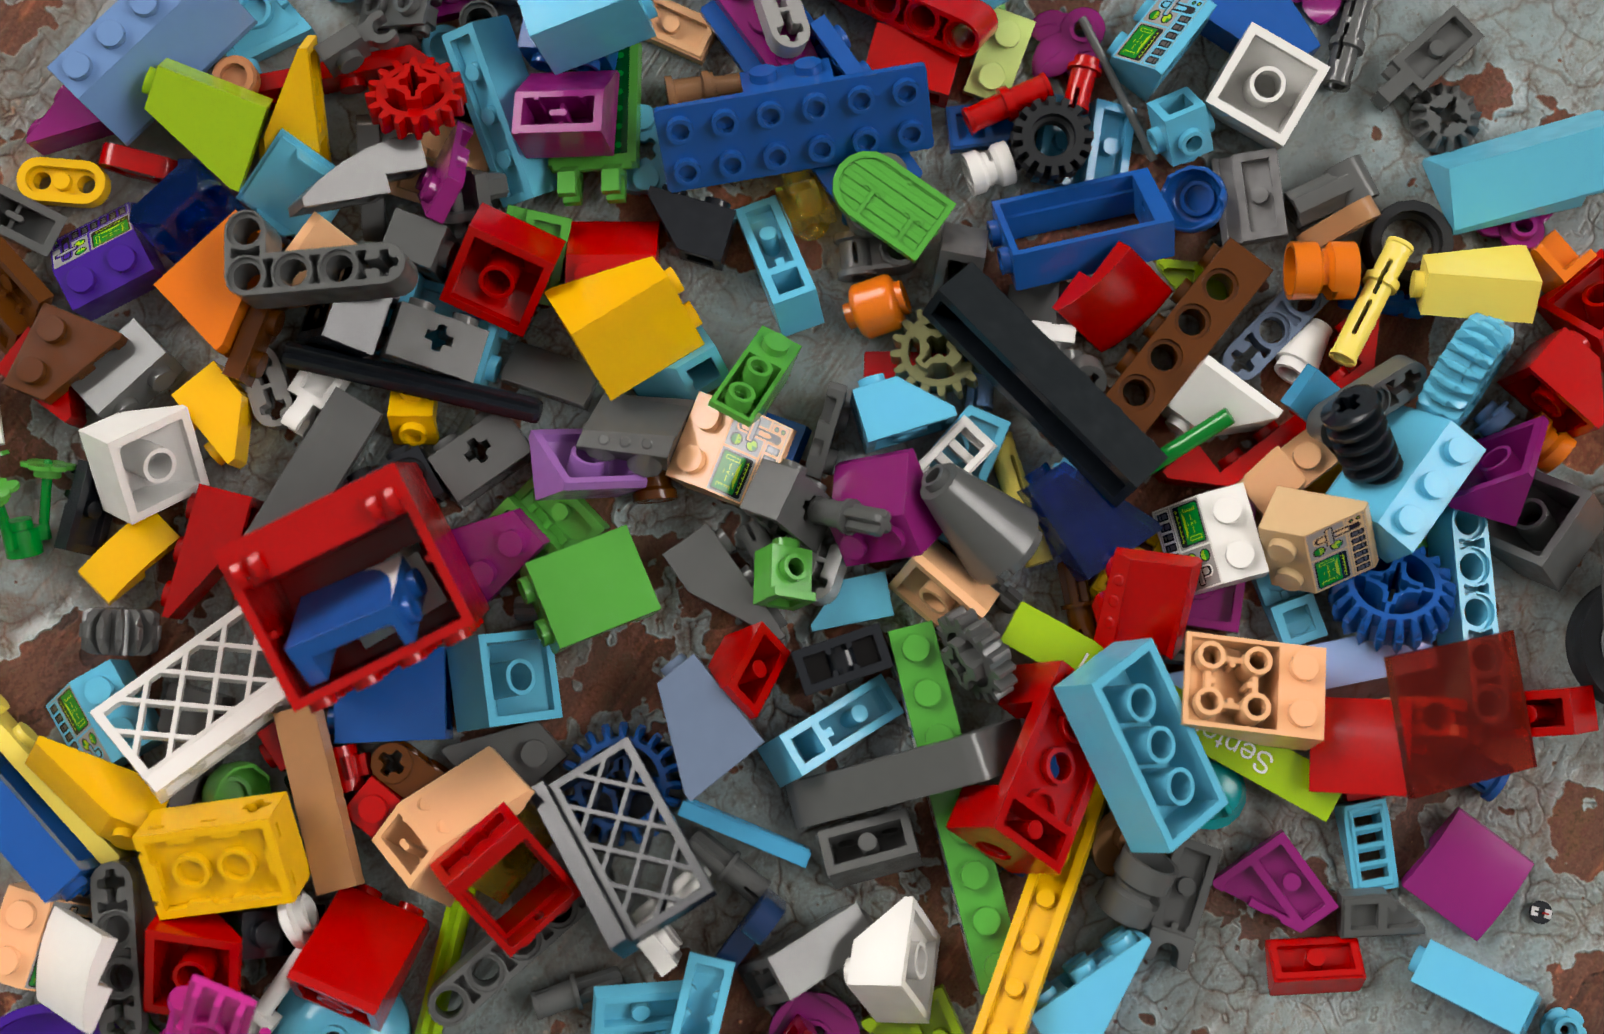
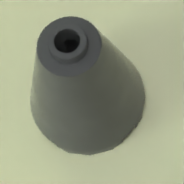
M954 463L935 465L923 476L920 490L923 501L969 576L983 585L999 583L1001 581L996 576L1007 570L1014 575L1033 557L1042 541L1043 533L1038 529V524L1043 522L1042 518L1032 508Z

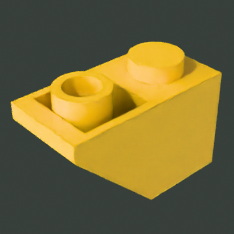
M213 360L171 396L179 405L188 407L194 431L199 429L208 440L204 444V448L209 455L221 466L227 463L241 469L247 464L253 411L247 392L238 382L223 375L224 366Z

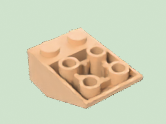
M1187 631L1185 635L1181 725L1261 746L1302 751L1311 749L1324 741L1327 648Z
M488 746L399 802L372 838V842L410 889L451 907L456 899L444 888L429 865L503 801L518 816L535 791L494 748Z

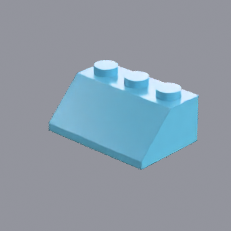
M1404 405L1386 416L1404 462L1399 476L1386 484L1372 485L1351 482L1345 478L1342 470L1325 493L1327 495L1367 501L1369 503L1377 553L1386 563L1415 552L1486 451L1482 445L1452 420Z

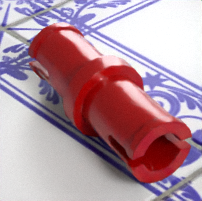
M1042 72L1038 76L1010 88L1006 85L997 88L995 95L969 107L962 108L961 113L969 132L973 135L977 131L1002 120L1008 119L1010 122L1016 120L1019 117V113L1026 106L1029 108L1034 100L1040 98L1041 102H1044L1048 96H1054L1049 79Z

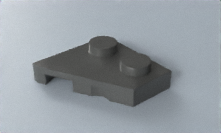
M833 381L829 383L826 401L805 468L808 470L806 476L821 482L823 473L832 476L839 453L838 449L831 448L836 431L845 433L852 407L844 405L848 386Z

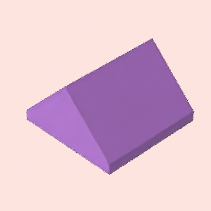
M539 429L530 431L529 444L535 501L611 498L646 488L648 479L633 473L628 468L627 461L620 459L600 461L590 457L585 451L576 449L583 429Z

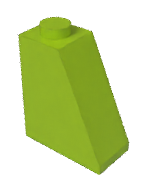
M169 58L164 59L157 68L150 66L141 91L148 95L144 109L226 186L239 192L247 180L273 99Z

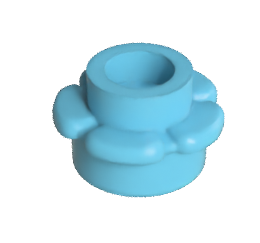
M1562 1007L1552 1008L1543 1015L1540 1021L1541 1034H1562L1560 1031L1562 1026H1567L1568 1031L1566 1034H1587L1586 1029L1583 1027L1584 1019L1582 1015L1572 1008L1566 1010Z

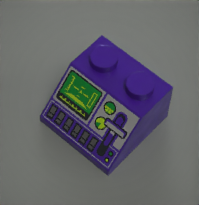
M130 202L59 237L50 252L52 271L72 311L90 321L156 289L153 284L166 273L149 236Z

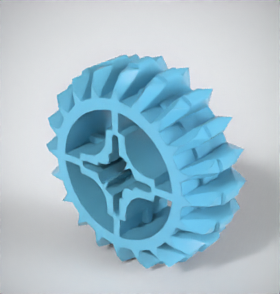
M1478 312L1469 316L1463 322L1461 328L1456 331L1454 337L1439 356L1434 368L1430 371V375L1418 395L1416 409L1452 420L1460 427L1482 399L1505 361V357L1514 341V329L1504 324L1505 321L1491 316L1487 317Z

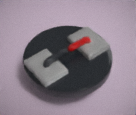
M1536 901L1530 906L1529 915L1535 923L1545 924L1552 918L1553 910L1548 903Z

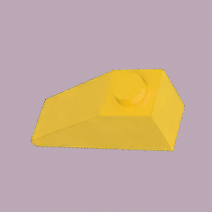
M307 35L296 51L264 137L259 142L260 160L281 128H283L332 163L319 55L314 49L318 45L317 35Z
M40 735L25 762L99 837L110 840L114 846L123 850H136L132 836L153 809L166 808L168 803L167 800L161 804L137 772Z

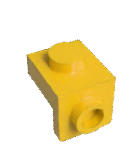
M391 391L387 419L394 443L397 445L410 444L411 446L438 443L439 431L436 423L438 401Z

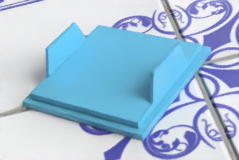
M281 128L235 198L260 214L283 238L289 236L295 238L312 214L290 217L288 212L289 206L307 188L331 171L336 165ZM340 209L319 212L318 214L331 223Z

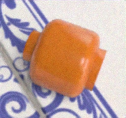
M887 274L852 285L848 292L849 302L842 305L849 328L851 330L858 328L860 333L868 339L901 329L903 327L902 321L907 318L908 314L912 313L910 299L901 280L894 281Z

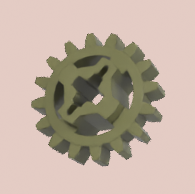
M921 309L916 310L918 321L913 324L911 321L904 319L902 326L905 335L894 334L892 337L894 346L898 348L890 352L892 364L898 365L894 369L895 376L903 380L906 379L907 382L930 394H938V398L945 402L949 392H953L958 399L964 398L962 387L966 384L976 389L978 381L974 373H981L968 360L967 362L963 360L960 352L921 314ZM913 346L917 348V352L920 354L915 359L916 364L914 366L910 362ZM947 350L948 355L944 357L942 354ZM933 352H937V353H938V354H936L934 357H932V353H933Z

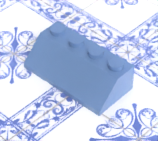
M118 0L50 63L47 68L124 144L129 146L156 120L144 109L148 95L141 92L150 66L157 68L164 59L169 58L206 73L258 22L238 0Z

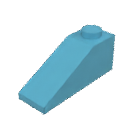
M776 195L735 209L739 226L780 333L786 337L825 323L816 287Z
M879 674L757 748L781 788L809 773L904 713V710L882 674Z

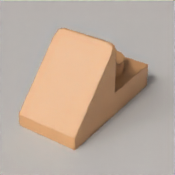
M1305 429L1283 447L1276 446L1236 484L1244 483L1248 500L1263 517L1277 486L1305 490L1334 468L1339 461L1325 444L1311 437L1307 429Z

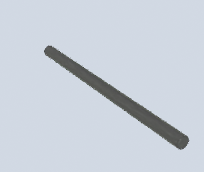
M1083 16L1078 21L1096 57L1100 60V65L1151 163L1158 159V157L1152 151L1147 135L1087 17Z

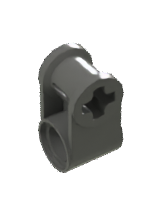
M851 230L839 232L833 236L834 244L839 246L841 271L837 273L840 282H861L882 274L890 276L904 275L910 273L919 261L918 258L914 264L907 258L903 260L892 258L887 252L890 246L876 236L861 237ZM853 249L857 250L858 263H854Z

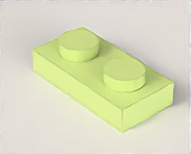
M995 8L998 28L995 34L978 50L963 93L983 100L995 95L996 89L1001 86L1012 87L1036 21L1000 8Z

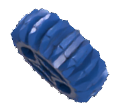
M1425 546L1416 549L1410 555L1386 563L1378 556L1379 560L1375 568L1330 587L1327 599L1329 606L1333 607V621L1342 622L1343 634L1356 632L1358 645L1367 640L1374 642L1376 652L1383 645L1391 646L1395 654L1402 649V645H1406L1414 652L1420 647L1421 641L1431 645L1436 640L1437 634H1443L1448 628L1450 617H1453L1456 608L1454 603L1457 593L1456 584L1451 582L1450 569L1440 568V556L1427 558ZM1392 589H1395L1396 591L1393 595L1392 601L1389 602L1388 597L1390 596V592Z
M622 721L619 724V736H614L610 724H603L601 726L603 740L599 741L596 734L592 731L585 734L586 741L591 746L589 750L579 744L573 745L572 751L581 758L579 763L573 760L564 761L563 767L571 771L628 736L635 748L643 751L655 764L659 777L652 778L666 803L672 807H679L681 805V799L669 795L670 789H683L681 780L670 779V773L679 771L677 762L668 766L665 758L674 753L673 746H668L659 752L655 747L661 742L663 736L660 733H655L649 742L643 740L647 729L643 724L638 725L634 736H629L630 727L626 721ZM627 753L614 760L613 768L607 774V779L612 780V777L618 778L617 771L622 769L626 771V779L629 778L632 762ZM640 776L638 777L637 782H642ZM580 781L572 786L574 787L575 794L567 795L570 804L577 801L579 806L587 808L589 802L587 790H592L594 784ZM603 786L602 792L609 795L612 800L613 811L615 814H618L622 801L619 789ZM651 810L639 819L648 821ZM576 813L578 819H581L584 816ZM660 814L659 819L665 822ZM594 817L589 834L596 825L601 827L598 842L604 844L607 842L615 822ZM624 824L618 846L625 845L626 832L631 831L636 844L642 843L644 836L641 828ZM655 831L654 836L658 835L660 832Z

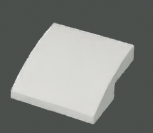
M54 906L38 955L36 969L37 1001L82 1032L93 1034L113 990L100 981V978L118 939L73 911Z

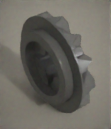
M1441 82L1426 89L1419 97L1415 98L1409 110V127L1416 141L1427 150L1439 154L1452 152L1470 144L1480 130L1478 125L1482 112L1477 111L1474 104V96L1467 95L1460 90V85L1448 86L1443 85ZM1450 104V109L1452 110L1451 118L1456 120V123L1451 122L1440 133L1442 127L1440 125L1441 117L1435 115V113H1441Z

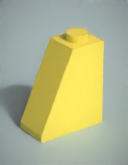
M1509 245L1424 254L1420 271L1413 270L1409 294L1411 298L1416 299L1420 315L1468 319L1469 316L1478 312L1487 317L1491 316L1505 322L1533 324L1543 281L1527 246Z

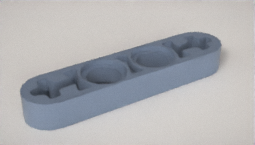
M1283 289L1222 352L1219 357V363L1247 383L1263 370L1329 300L1325 299L1323 294L1320 293L1315 300H1312L1310 310L1301 312L1292 307ZM1273 320L1280 325L1282 338L1279 342L1268 343L1262 339L1259 333L1262 321ZM1246 336L1249 338L1250 342L1245 341ZM1251 345L1259 350L1246 363L1247 368L1250 370L1249 372L1245 369L1235 372L1231 366L1235 360L1231 354L1239 357ZM1261 352L1266 354L1265 358H1263Z

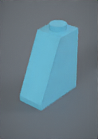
M1431 939L1426 948L1421 945L1417 947L1408 966V970L1414 973L1411 979L1412 983L1510 1034L1527 1033L1542 1001V997L1538 992Z

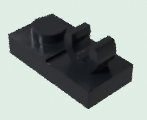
M79 459L76 470L70 471L75 475L71 490H65L64 493L68 501L64 506L54 547L92 556L106 543L113 515L103 510L88 461Z

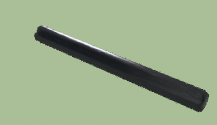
M287 342L281 355V362L289 368L525 422L538 423L543 411V402L538 397L296 342Z

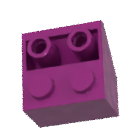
M618 70L563 72L555 75L553 72L530 73L515 91L511 130L512 136L525 157L614 156L620 79Z

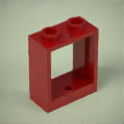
M504 801L429 865L444 888L510 958L522 947L530 944L543 928L558 915L566 912L573 902L581 896L576 883ZM523 842L550 874L496 920L468 888L519 843Z

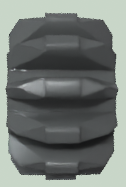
M90 607L83 611L82 623L79 626L81 649L90 654L152 655L158 651V643L161 640L162 626L159 625L160 614L153 609Z

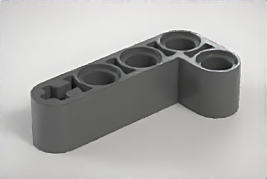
M253 210L238 211L230 216L225 224L224 278L226 285L231 292L256 309L395 298L407 295L418 283L419 274L417 267L393 243L381 242L282 251V241L277 230ZM260 230L257 240L246 245L249 236L253 232ZM353 266L350 277L345 281L338 282L340 272L347 267ZM307 270L303 282L292 286L294 277L299 272ZM256 275H261L258 284L254 288L247 290L250 279Z

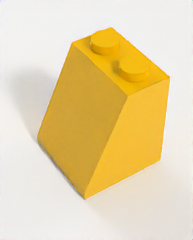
M653 256L564 283L544 292L583 359L611 401L704 345L696 329L703 324L690 301L683 304L678 295L685 290L681 281L671 266L663 270Z

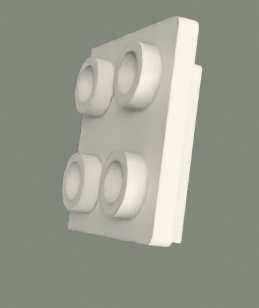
M707 866L703 867L708 878H710L711 870ZM688 872L680 874L673 881L672 893L670 895L686 898L700 887L695 875ZM648 899L631 915L635 920L634 923L637 928L653 918L658 900ZM667 903L665 910L675 904ZM670 924L637 944L661 977L675 968L682 956L679 946L683 942Z

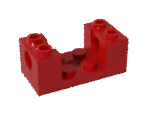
M1063 660L1016 665L1017 669L1012 671L1018 679V682L1013 685L1015 689L1001 698L998 705L1016 719H1025V723L999 785L962 787L945 827L1010 873L1060 875L1097 782L1053 689L1055 685L1075 671ZM1054 755L1060 768L1056 778L1052 775L1050 769V762Z

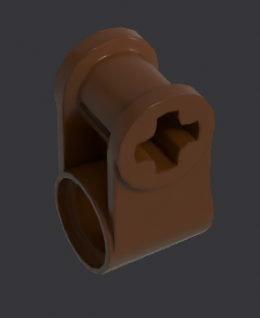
M391 741L380 745L371 757V769L375 777L404 799L450 771L407 741ZM399 751L403 755L400 763L404 766V769L399 768L391 772L387 768L391 761L386 755H392Z

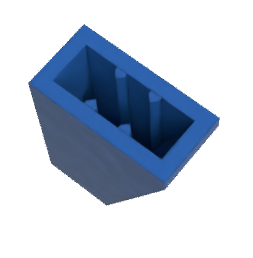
M1211 0L1217 6L1200 35L1230 54L1251 22L1256 23L1311 56L1321 46L1292 0Z
M446 647L434 649V652L430 653L428 657L405 669H401L399 665L396 666V669L390 671V674L384 676V679L357 692L354 687L352 691L346 693L344 697L334 703V707H329L327 727L329 734H334L335 744L453 739L452 689Z

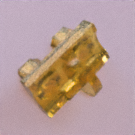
M808 169L781 174L784 186L775 188V192L794 235L804 241H814L823 237L828 231L830 223L836 222L837 217L821 183L815 175L810 177Z

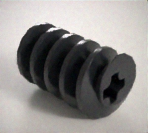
M1369 384L1346 388L1322 408L1320 414L1322 423L1326 426L1327 435L1331 439L1334 452L1337 453V459L1342 466L1346 479L1355 483L1380 485L1393 481L1399 476L1404 462L1375 388Z

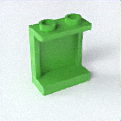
M627 525L526 562L519 570L521 577L517 579V586L525 604H533L539 619L534 621L536 634L542 646L546 647L549 645L553 654L562 652L567 647L635 620L638 622L651 617L661 609Z

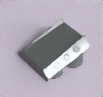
M603 394L581 432L576 449L583 450L590 457L600 461H611L614 459L627 461L628 468L640 476H657L662 470L667 471L695 400L620 395L611 401L607 394Z

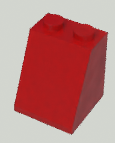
M360 884L355 888L350 887L337 892L292 965L286 979L296 996L381 1032L430 928L428 919L423 918L425 912L422 909L404 901H399L398 905L395 906L382 900L383 894L377 889L366 884Z

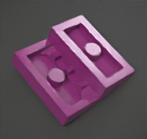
M1458 806L1430 837V847L1401 878V883L1405 889L1474 940L1478 941L1519 890L1533 868L1534 862Z

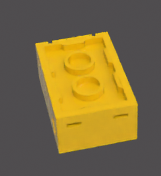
M287 791L153 809L132 836L136 852L141 851L138 858L152 900L157 902L155 909L159 920L295 903L311 876L309 863Z

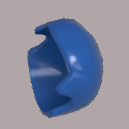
M1189 165L1169 174L1160 191L1175 220V231L1189 234L1204 232L1213 227L1221 219L1228 201L1227 188L1223 179L1208 167Z

